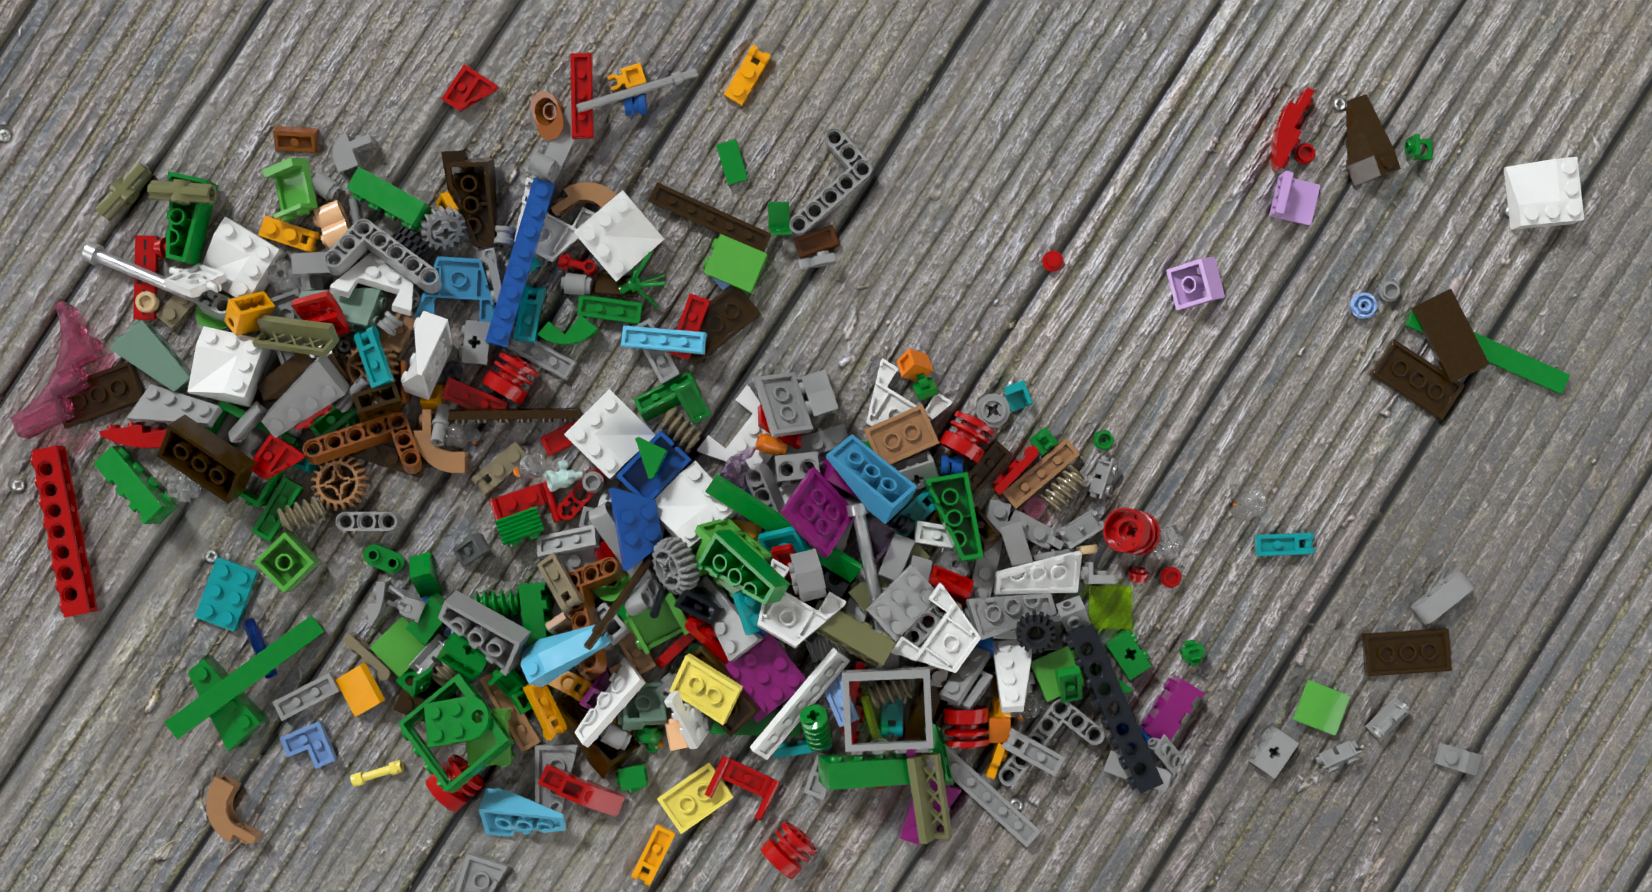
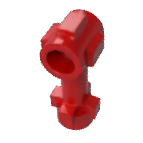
M569 254L560 255L558 259V267H561L562 270L567 271L568 267L584 270L588 276L596 274L599 270V267L592 259L582 262L571 259Z

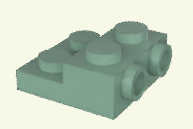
M661 682L645 683L641 690L627 703L626 707L616 716L617 725L621 724V730H641L644 725L666 724L664 698L657 691V688L662 685Z

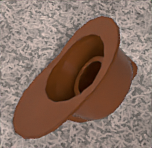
M548 91L537 92L531 100L530 110L540 136L545 140L552 141L559 137L563 130L565 108L562 102L555 98L552 93Z

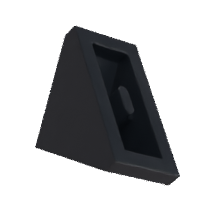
M694 587L691 590L682 591L674 604V607L711 625L723 609V606L705 587Z

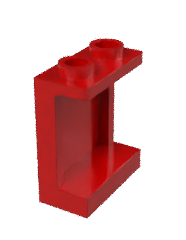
M934 565L928 580L934 589L939 582L943 584L954 601L960 603L962 608L966 601L965 599H969L974 580ZM938 606L940 612H945V610ZM930 615L923 618L933 622V618Z

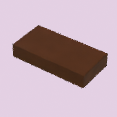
M833 225L793 239L800 259L840 245Z

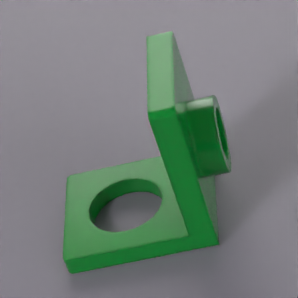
M1414 134L1406 139L1404 146L1406 160L1433 159L1432 139H1420V134ZM1420 144H1424L1427 148L1425 155H1420Z
M768 202V230L770 235H792L789 225V202Z
M429 667L421 674H417L413 669H410L396 679V682L414 698L419 693L428 689L431 684L433 670ZM409 677L414 678L412 686L405 683V680Z

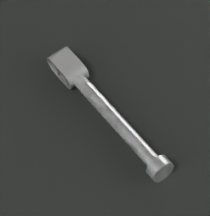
M89 242L84 247L82 252L83 261L92 265L101 263L196 303L203 313L225 322L226 311L222 310L227 307L228 300L230 299L227 296L207 290L200 296L191 298L166 288L163 279L167 277L107 253L102 245Z
M860 502L847 505L846 508L848 517L853 516L870 604H872L881 595V589L865 515L869 511ZM874 620V631L878 633H885V631ZM890 652L881 669L901 666L899 655Z

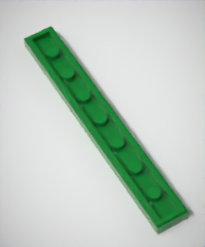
M1411 310L1405 326L1424 334ZM1474 332L1489 364L1554 393H1563L1570 374Z
M718 474L715 475L705 491L768 532L792 526L779 512ZM807 542V544H808L810 550L814 549V548ZM835 547L830 555L825 558L817 552L821 565L850 583L863 566Z
M310 615L164 722L175 738L179 740L325 633L313 616Z

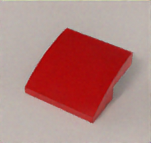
M329 290L294 299L291 304L292 308L303 320L333 324L337 335L347 333L350 330L341 307Z

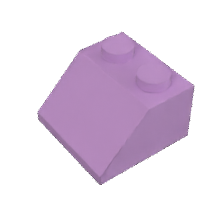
M1215 257L1201 258L1166 270L1176 310L1225 298Z

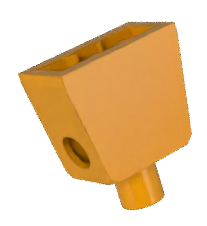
M264 291L231 298L228 300L224 320L234 335H246V333L260 330L256 319L261 314L270 316L275 309V305Z

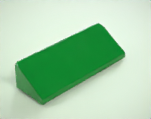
M690 370L633 399L645 422L681 404L673 387L692 378L699 390Z
M336 402L331 406L332 409L326 415H319L314 419V423L309 426V429L317 437L335 432L357 414L354 403L347 411L341 412L336 408Z

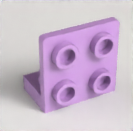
M1284 171L1278 176L1269 216L1307 226L1311 225L1320 185L1293 178V172Z

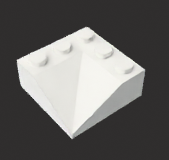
M1577 157L1551 159L1504 167L1511 230L1568 225L1584 220Z
M624 190L574 231L575 235L615 281L625 275L648 252H651L664 240L663 236Z
M224 217L213 235L203 265L226 273L227 281L221 284L222 289L236 298L264 291L287 253L234 220Z
M423 311L421 316L416 318L413 326L415 330L416 353L412 354L410 368L408 372L405 371L403 373L401 383L404 392L429 400L454 344L448 319Z
M203 326L195 348L187 392L251 407L258 389L257 384L262 378L271 349L254 347L252 343L255 339L254 337L237 336L232 332Z
M609 389L564 435L610 480H613L639 453L635 438L641 437L650 441L656 434Z
M696 461L683 470L654 499L656 500L659 522L672 537L676 536L681 538L683 542H687L688 548H692V551L700 546L702 539L695 533L697 525L718 519L723 520L727 517L732 519L737 515L735 510L705 492L713 479Z

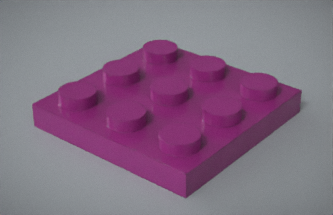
M815 467L808 470L780 512L823 558L830 555L853 519V516L848 517L846 506L850 504Z
M768 632L762 636V641L737 660L730 661L725 665V668L761 708L753 716L757 723L795 694L806 681V678L778 641Z

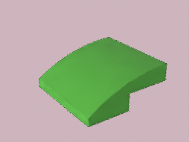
M404 616L370 647L398 677L405 674L411 668L408 665L426 646L405 629L410 622Z
M1307 680L1293 720L1336 736L1350 696Z

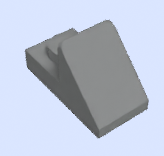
M1439 743L1434 763L1459 770L1463 773L1477 775L1482 755Z

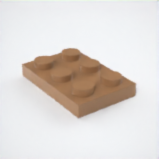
M923 404L864 429L872 450L889 464H893L939 443Z

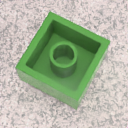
M284 532L254 561L283 593L293 591L322 562L293 532Z

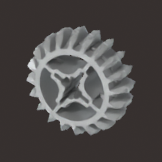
M676 536L660 540L654 546V551L652 552L654 558L652 560L654 563L653 569L656 571L659 583H662L664 589H668L669 593H674L675 595L681 594L684 590L693 589L697 586L700 570L696 567L698 564L695 560V555L692 554V548H688L687 542H683L681 538Z

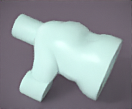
M566 460L558 462V472L546 471V482L550 492L558 488H567L575 481L583 479L582 471L575 472L573 469L567 471L568 462Z

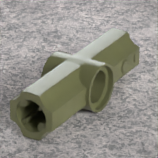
M137 162L124 177L118 178L111 184L110 192L95 207L97 212L107 220L112 221L125 206L131 205L137 200L140 189L152 178V172L143 164Z
M174 179L173 182L152 180L147 188L150 199L171 201L177 204L191 205V202L213 204L217 199V191L214 185L193 183L187 180Z

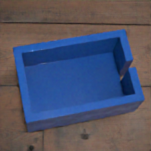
M662 430L649 441L668 450L656 478L652 480L648 478L640 452L616 475L634 494L652 500L693 461L680 447L674 448L676 443Z

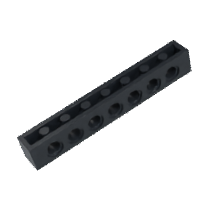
M1087 623L1067 632L1066 644L1070 651L1074 650L1077 658L1074 659L1076 666H1079L1080 670H1083L1086 677L1083 678V682L1087 690L1092 691L1094 698L1091 699L1096 710L1101 711L1103 718H1100L1105 730L1109 729L1112 736L1109 738L1114 750L1118 749L1121 756L1118 758L1122 769L1127 770L1130 776L1127 778L1130 788L1142 794L1164 784L1093 624ZM1085 643H1089L1091 646V651L1087 655H1083L1081 652V647ZM1093 663H1098L1100 666L1099 672L1094 675L1091 674L1090 666ZM1102 683H1107L1109 687L1105 694L1099 693V686ZM1111 703L1117 704V711L1114 714H1109L1107 711ZM1125 723V732L1118 734L1116 731L1117 725ZM1134 743L1135 750L1127 754L1125 751L1126 745ZM1138 763H1143L1144 765L1141 773L1134 772V767Z

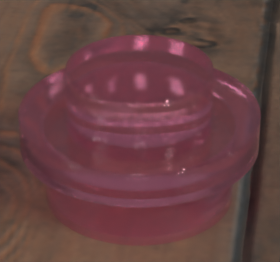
M1029 497L1023 504L1025 514L1030 517H1038L1044 512V502L1039 497Z

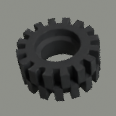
M403 225L391 236L422 260L431 251L426 242L420 239L421 237Z
M1032 611V615L1027 612L1025 613V618L1021 616L1016 628L1017 642H1019L1020 647L1025 646V651L1027 652L1029 649H1032V653H1036L1037 649H1039V653L1043 652V648L1046 651L1050 649L1049 645L1053 646L1056 638L1053 619L1050 620V616L1048 614L1044 616V612L1041 611L1039 615H1036V611ZM1033 626L1043 628L1044 634L1041 637L1033 638L1028 635L1027 631Z

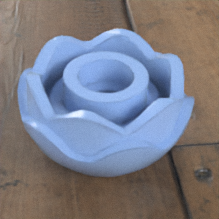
M1358 293L1352 298L1350 303L1351 312L1360 319L1372 317L1378 306L1375 298L1370 293Z

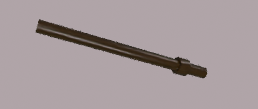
M652 552L645 557L600 623L597 622L595 624L592 634L584 644L586 649L591 650L598 639L605 635L608 630L607 626L652 564L654 559Z

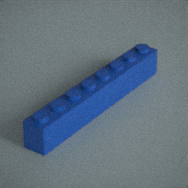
M535 177L533 179L486 336V344L503 349L508 347L555 189L554 183Z

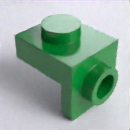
M498 667L490 674L493 678L487 683L491 686L495 682L509 698L524 686L526 682L514 668L505 676L500 672L501 668Z

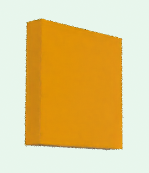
M366 663L357 666L335 680L355 717L385 701Z

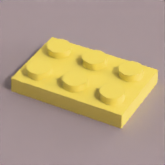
M689 653L685 656L669 692L679 691L682 700L724 725L743 686Z
M710 761L657 798L680 834L734 798V795L722 778L712 798L704 795L716 771Z

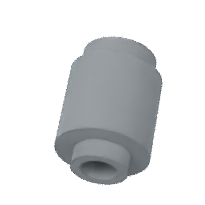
M322 172L314 173L311 176L316 194L332 202L339 197L342 188L338 182Z
M566 273L565 277L561 278V289H564L565 294H591L593 280L591 277H587V275Z
M611 722L599 736H601V742L618 750H625L632 734L628 733V730H621L620 726Z

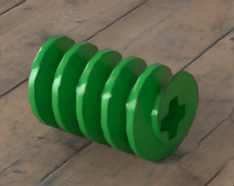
M501 589L499 596L496 595L495 590H492L490 596H488L486 590L483 591L482 597L479 596L478 591L475 593V601L500 615L503 612L505 616H509L512 612L514 616H517L521 609L518 589L516 595L513 594L512 589H509L507 595Z
M816 704L806 706L800 713V720L807 745L811 750L822 751L828 748L833 740L827 712L822 706Z

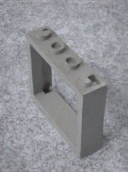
M929 667L842 670L845 752H850V755H862L863 751H872V754H885V750H894V753H907V749H916V752L923 753L929 752V749L933 748ZM923 678L926 740L852 743L849 681Z

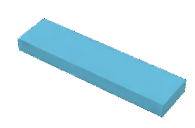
M623 325L621 347L705 355L707 333Z

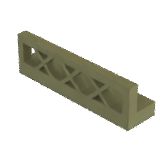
M261 314L256 319L261 332L252 343L254 347L326 357L340 340L334 325L331 323ZM267 337H272V339L264 341ZM325 345V346L323 347V349H322V348H316V347H318V346Z
M917 752L907 759L919 843L928 844L933 839L950 840L953 836L940 753ZM926 759H934L935 769L933 771L927 766ZM931 779L938 785L937 792L930 787L929 781ZM934 800L941 805L940 813L933 808ZM937 821L944 826L945 833L937 832Z

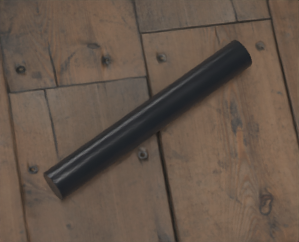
M662 583L650 612V617L654 619L658 618L668 589H664Z

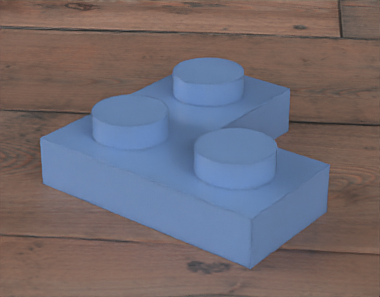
M322 720L280 738L287 757L308 750L315 769L337 760Z

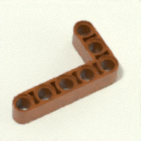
M402 412L391 413L310 439L303 446V452L308 462L313 465H319L394 440L401 463L407 473L416 474L423 466L409 423ZM397 422H402V423H403V424H402L401 426H399V427H394V426H393V425H394L395 423H397ZM376 429H382L378 434L373 433ZM355 436H362L357 441L352 440ZM404 440L410 441L407 445H400ZM334 443H340L336 448L331 447ZM313 450H319V452L315 455L310 454ZM409 459L417 460L413 464H407V461Z
M607 557L568 573L574 585L578 580L575 587L584 599L580 606L575 605L572 607V611L569 612L573 630L592 626L598 622L592 590L625 577L627 571H623V566L619 560ZM569 594L566 595V600L571 598ZM600 649L580 662L581 668L594 674L603 673L607 668L605 649Z

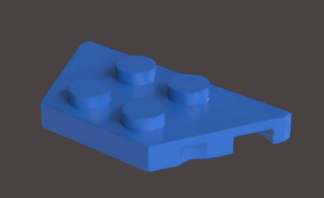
M610 488L609 493L623 571H627L654 551V546L662 540L656 500L617 488Z

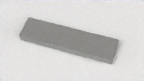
M513 328L507 349L566 381L569 380L577 365L576 361L537 340L536 344L514 341L515 329Z

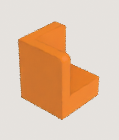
M910 348L896 361L901 377L918 382L916 375L924 373L925 377H927L933 371L928 355Z
M988 711L987 729H989V734H987V737L989 738V743L1007 742L1010 736V717H993L992 712Z

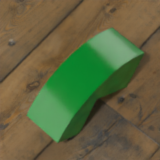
M581 315L566 334L548 321L538 335L557 345L573 346L590 340L600 330Z

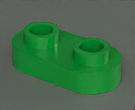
M372 544L364 550L363 557L366 563L388 573H400L406 566V559L401 553L382 545ZM373 551L377 553V557L375 559L371 557V553ZM392 559L396 560L397 564L395 567H392L390 564Z

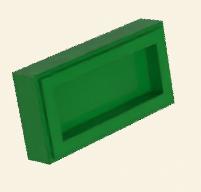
M736 139L717 144L716 148L728 186L748 181Z
M692 378L673 387L693 425L712 415Z

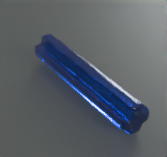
M251 618L242 622L253 651L257 655L267 647L255 619ZM276 669L267 674L265 678L269 679L276 676Z

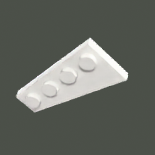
M1078 550L996 571L993 591L995 595L1078 592L1082 553Z
M1017 640L993 641V657L1001 712H1024L1032 662V649H1029L1028 652L1025 651V646L1021 648Z
M625 657L620 662L622 667L618 673H613L609 681H611V684L605 692L601 691L597 697L596 707L594 709L590 708L575 731L580 742L586 747H589L598 738L602 731L646 683L632 663Z

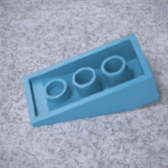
M853 434L826 455L827 460L868 511L884 524L910 502L917 489L914 483Z

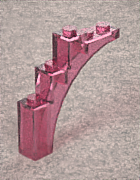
M64 301L55 304L61 329L60 353L55 370L48 384L38 397L25 409L10 417L18 437L31 439L75 417L72 411L73 404L68 397L90 387L87 381L88 375L83 367L104 357L102 352L103 345L100 340L87 335L86 328L79 321L77 308Z

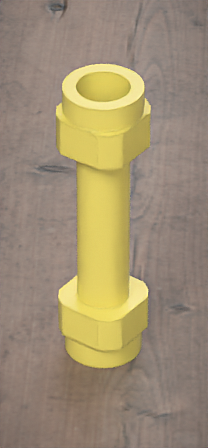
M400 759L390 762L388 766L369 772H357L350 776L351 783L356 787L364 785L368 780L381 776L399 774L404 772V765Z

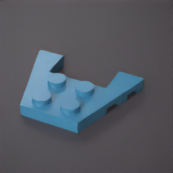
M437 256L433 268L438 271L442 287L437 293L433 294L424 291L414 319L416 320L417 317H420L423 311L435 315V299L480 301L479 321L491 322L495 306L481 259ZM428 279V283L433 282L435 279Z

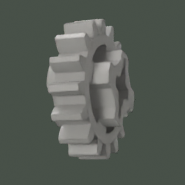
M442 206L439 207V211L431 209L432 214H425L426 220H420L422 227L419 228L422 240L429 247L433 245L435 250L439 246L443 250H446V245L454 247L453 242H460L459 236H465L463 229L467 227L463 216L457 209L452 210L450 206L446 210Z

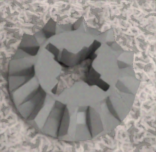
M992 393L983 396L976 406L977 418L987 423L989 427H998L1004 424L1010 414L1007 400L999 394ZM998 403L996 411L1000 417L993 414L987 418L989 410L985 405L993 407Z

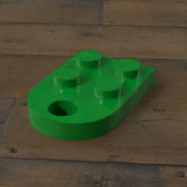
M472 696L424 704L428 748L469 742L481 738L488 731L492 717L489 706L483 700ZM478 711H483L484 719L482 722L477 723L475 721V714Z

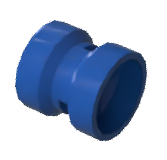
M645 93L624 99L626 116H633L635 113L641 115L648 114Z
M947 455L940 456V476L963 473L962 456L955 455L953 458H949Z

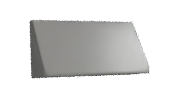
M255 401L229 431L230 441L241 443L268 410Z

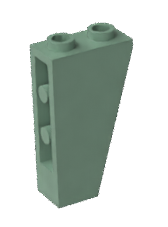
M377 288L354 289L349 298L332 293L345 315L350 331L365 332L371 326L378 327L377 322L380 320L381 310L385 309L387 302L382 290ZM327 290L301 291L299 298Z
M145 320L134 322L130 326L129 331L117 336L113 340L114 343L109 346L112 351L173 392L183 393L188 388L191 370L151 322Z

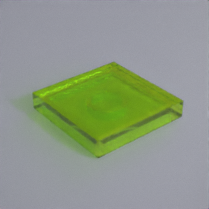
M1088 586V618L1094 628L1132 629V586Z
M868 690L863 691L861 702L873 739L881 737V727L875 706L871 701Z

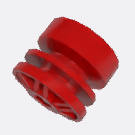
M500 351L498 356L506 360V362L502 364L495 360L493 363L501 370L499 373L489 370L482 382L496 392L521 405L528 394L521 387L522 383L533 386L534 383L526 377L529 374L537 378L539 373L529 363L519 357Z
M956 411L954 416L961 423L951 420L950 424L957 429L956 432L946 430L939 443L954 453L978 464L985 452L978 446V443L989 444L990 440L985 438L983 434L993 437L995 431L981 419L971 414Z
M1122 507L1110 513L1104 523L1103 533L1105 541L1109 547L1118 552L1142 556L1155 549L1160 539L1159 523L1154 516L1147 512Z
M976 705L973 710H956L952 706L944 707V723L954 725V728L944 730V735L954 736L945 738V746L958 749H974L989 745V738L982 736L989 734V729L979 727V724L988 722V707Z
M452 754L448 761L442 764L452 780L470 767L468 762L457 754ZM479 773L455 793L444 792L437 785L438 779L434 774L425 780L431 794L439 803L452 812H457L468 802L466 795L473 797L476 794V790L479 791L484 786V781Z
M784 821L781 824L783 830L777 829L775 831L780 841L769 837L760 847V850L778 871L786 877L794 879L802 870V865L798 859L809 862L810 857L808 854L814 856L818 850L811 842V839L800 828L788 821Z

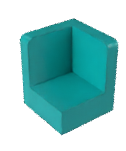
M1024 380L1002 388L1011 412L1033 404Z

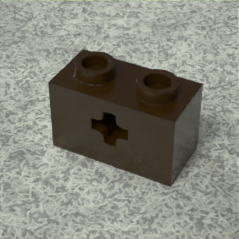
M395 382L352 394L360 423L402 410V402Z

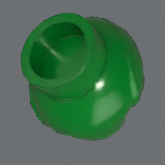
M644 725L643 729L635 731L636 740L646 744V749L649 752L655 753L663 746V742L660 741L663 734L659 725Z

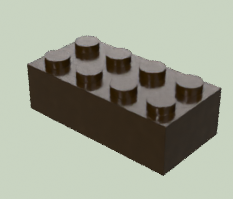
M183 415L169 424L157 457L228 504L244 493L256 461L187 415Z

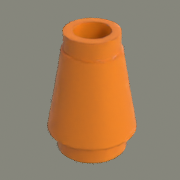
M759 433L755 449L759 450V453L785 455L788 444L775 437L772 438L767 433Z

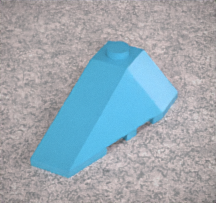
M595 625L539 639L524 649L522 653L521 668L528 683L542 688L610 644L612 641L608 633L606 632L602 638L600 637L591 650L586 649L584 644L592 634V629Z
M486 788L479 812L487 835L507 837L513 836L514 832H522L524 835H527L532 830H538L542 833L566 830L564 814L500 788Z

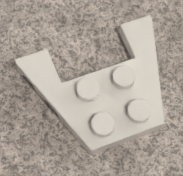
M528 177L525 182V192L522 198V208L515 239L533 182ZM583 207L572 226L547 213L535 254L553 263L579 239L574 231L595 213Z
M372 252L330 286L331 293L347 298L350 297L357 283L397 294L392 304V311L408 316L412 314L414 283ZM415 266L412 267V268H410V270H411V271H414V270H415Z
M883 358L880 362L866 423L870 426L917 406L887 387L898 368ZM941 394L933 396L925 409L929 420L932 421L950 406L952 401Z
M746 385L736 398V401L752 413L751 417L727 448L708 435L697 451L750 470L758 463L767 464L773 455L759 453V450L755 449L759 433L771 434L758 427V406L761 403L751 388Z
M772 559L770 566L785 578L789 572V567ZM785 592L780 601L761 605L757 626L796 648L843 608L846 601L829 592L819 610H816Z
M939 582L928 599L946 611L944 616L921 647H918L902 635L894 645L891 653L956 673L979 642L981 636L943 584Z
M679 691L671 692L664 700L667 708H672L674 712L671 714L674 721H679L682 726L680 732L689 749H697L712 729V718L687 702L683 705Z

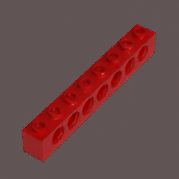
M55 445L31 450V465L35 469V485L39 489V506L43 510V526L47 530V547L51 551V567L56 576L55 588L60 596V611L64 618L96 612L98 608L66 446ZM49 465L53 467L51 474L48 472ZM54 485L57 488V492L55 495L52 493V488ZM58 506L61 508V513L59 516L56 513V509ZM62 527L65 529V534L63 537L60 534V529ZM66 547L69 550L68 557H66L64 554V550ZM70 568L73 570L72 578H70L68 575V571ZM74 589L77 591L76 599L72 595Z

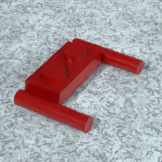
M546 481L489 500L495 521L548 503L554 523L562 521V518L557 513L558 506L553 491L550 492Z
M723 755L704 795L712 798L722 778L763 797L755 815L756 819L762 821L780 781Z

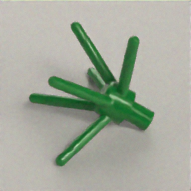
M648 252L638 269L636 270V265L632 268L631 277L626 279L627 283L619 286V290L622 294L630 290L632 292L637 291L654 307L658 308L659 305L641 288L665 286L666 282H651L665 277V274L655 275L640 280L638 277L652 255L651 252Z

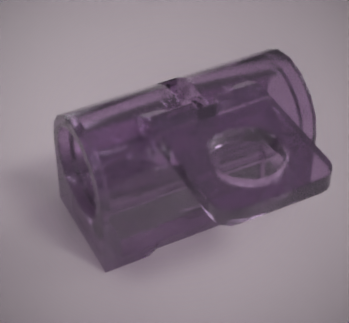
M755 447L730 456L719 475L745 490L747 485L745 476L747 471L750 470L745 460L753 456L756 450Z
M873 515L867 525L875 558L874 562L877 563L889 548L892 541L891 536L896 531L897 526L891 519L884 524ZM856 538L851 546V549L860 555L858 540Z

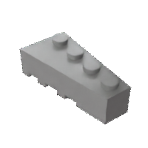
M318 356L267 411L261 422L276 438L344 396L350 385L327 356Z
M457 590L444 601L438 619L458 636L463 635L473 649L478 648L487 656L486 660L491 664L494 662L501 668L500 672L505 676L517 665L531 631Z

